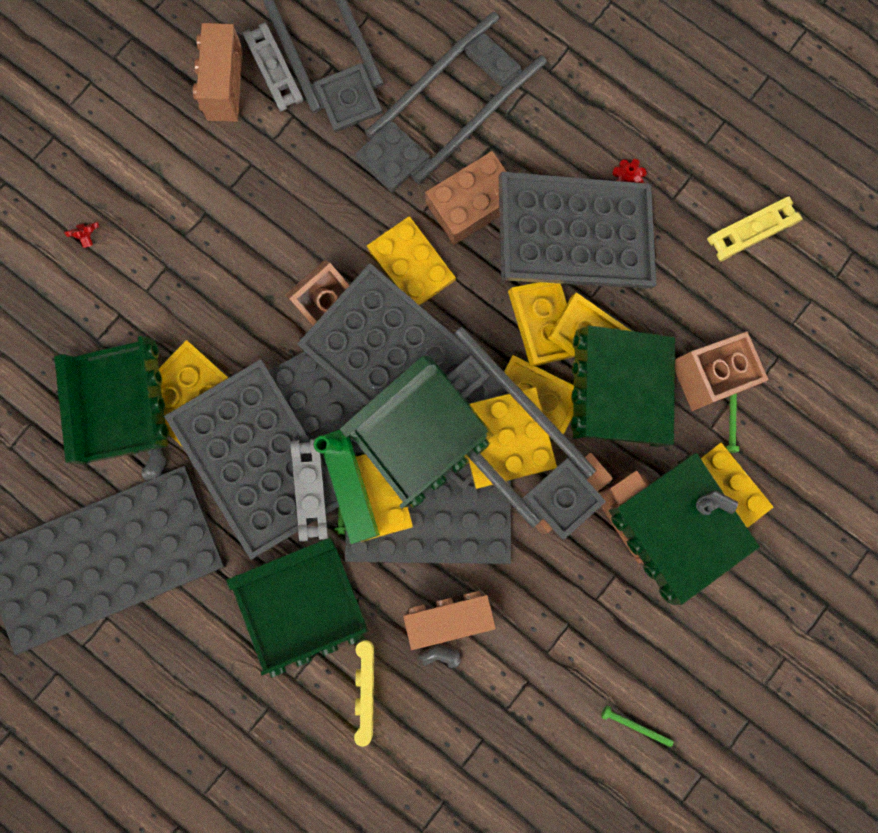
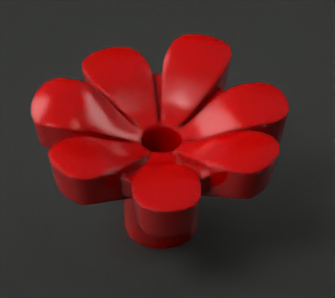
M626 159L621 160L619 167H615L612 171V175L618 177L616 181L644 183L641 177H645L647 173L645 168H639L640 162L638 159H633L631 163Z
M98 221L86 226L84 223L78 224L76 229L64 231L66 237L72 236L80 239L83 248L93 245L90 235L99 227Z

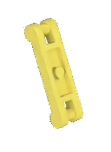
M790 196L709 236L707 240L717 250L716 256L719 261H724L732 255L803 220L800 213H796L792 207L794 203ZM782 211L786 218L782 219L779 212ZM727 237H729L731 242L733 243V245L727 247L724 242V239Z
M364 640L356 646V654L361 658V669H356V687H361V698H356L355 716H360V728L355 733L354 740L357 745L362 747L367 746L373 737L374 645L368 640Z

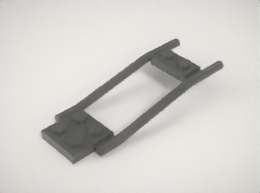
M263 0L312 113L325 109L334 133L382 114V109L373 88L381 87L384 83L346 0H335L364 64L360 63L318 80L312 85L274 0Z
M496 12L490 13L463 36L383 116L365 130L366 135L371 140L355 153V158L391 193L411 176L416 183L420 184L513 92L547 63L546 58L540 55L522 71L521 66L484 33L499 20V15ZM465 50L466 55L501 87L504 86V88L430 159L429 155L405 134L393 120Z
M462 326L455 332V335L472 355L447 376L460 394L467 398L492 375L569 456L523 498L511 488L480 453L477 455L474 452L469 458L532 528L544 519L553 531L564 540L606 502L587 481L597 470L502 371Z

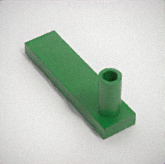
M341 430L317 437L314 441V449L318 453L324 454L350 543L355 544L379 536V530L350 437L346 438Z

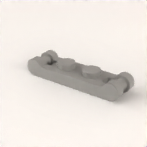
M266 22L258 25V29L251 32L246 30L242 34L279 111L282 112L287 109L286 106L293 103L297 105L304 101ZM264 38V41H261L256 44L255 41ZM289 88L291 93L281 96L280 91Z
M310 439V442L300 443L299 440L291 441L300 542L308 541V538L319 537V540L328 539L321 454L314 449L315 439ZM311 453L312 461L302 462L301 454ZM317 517L318 526L307 527V518Z

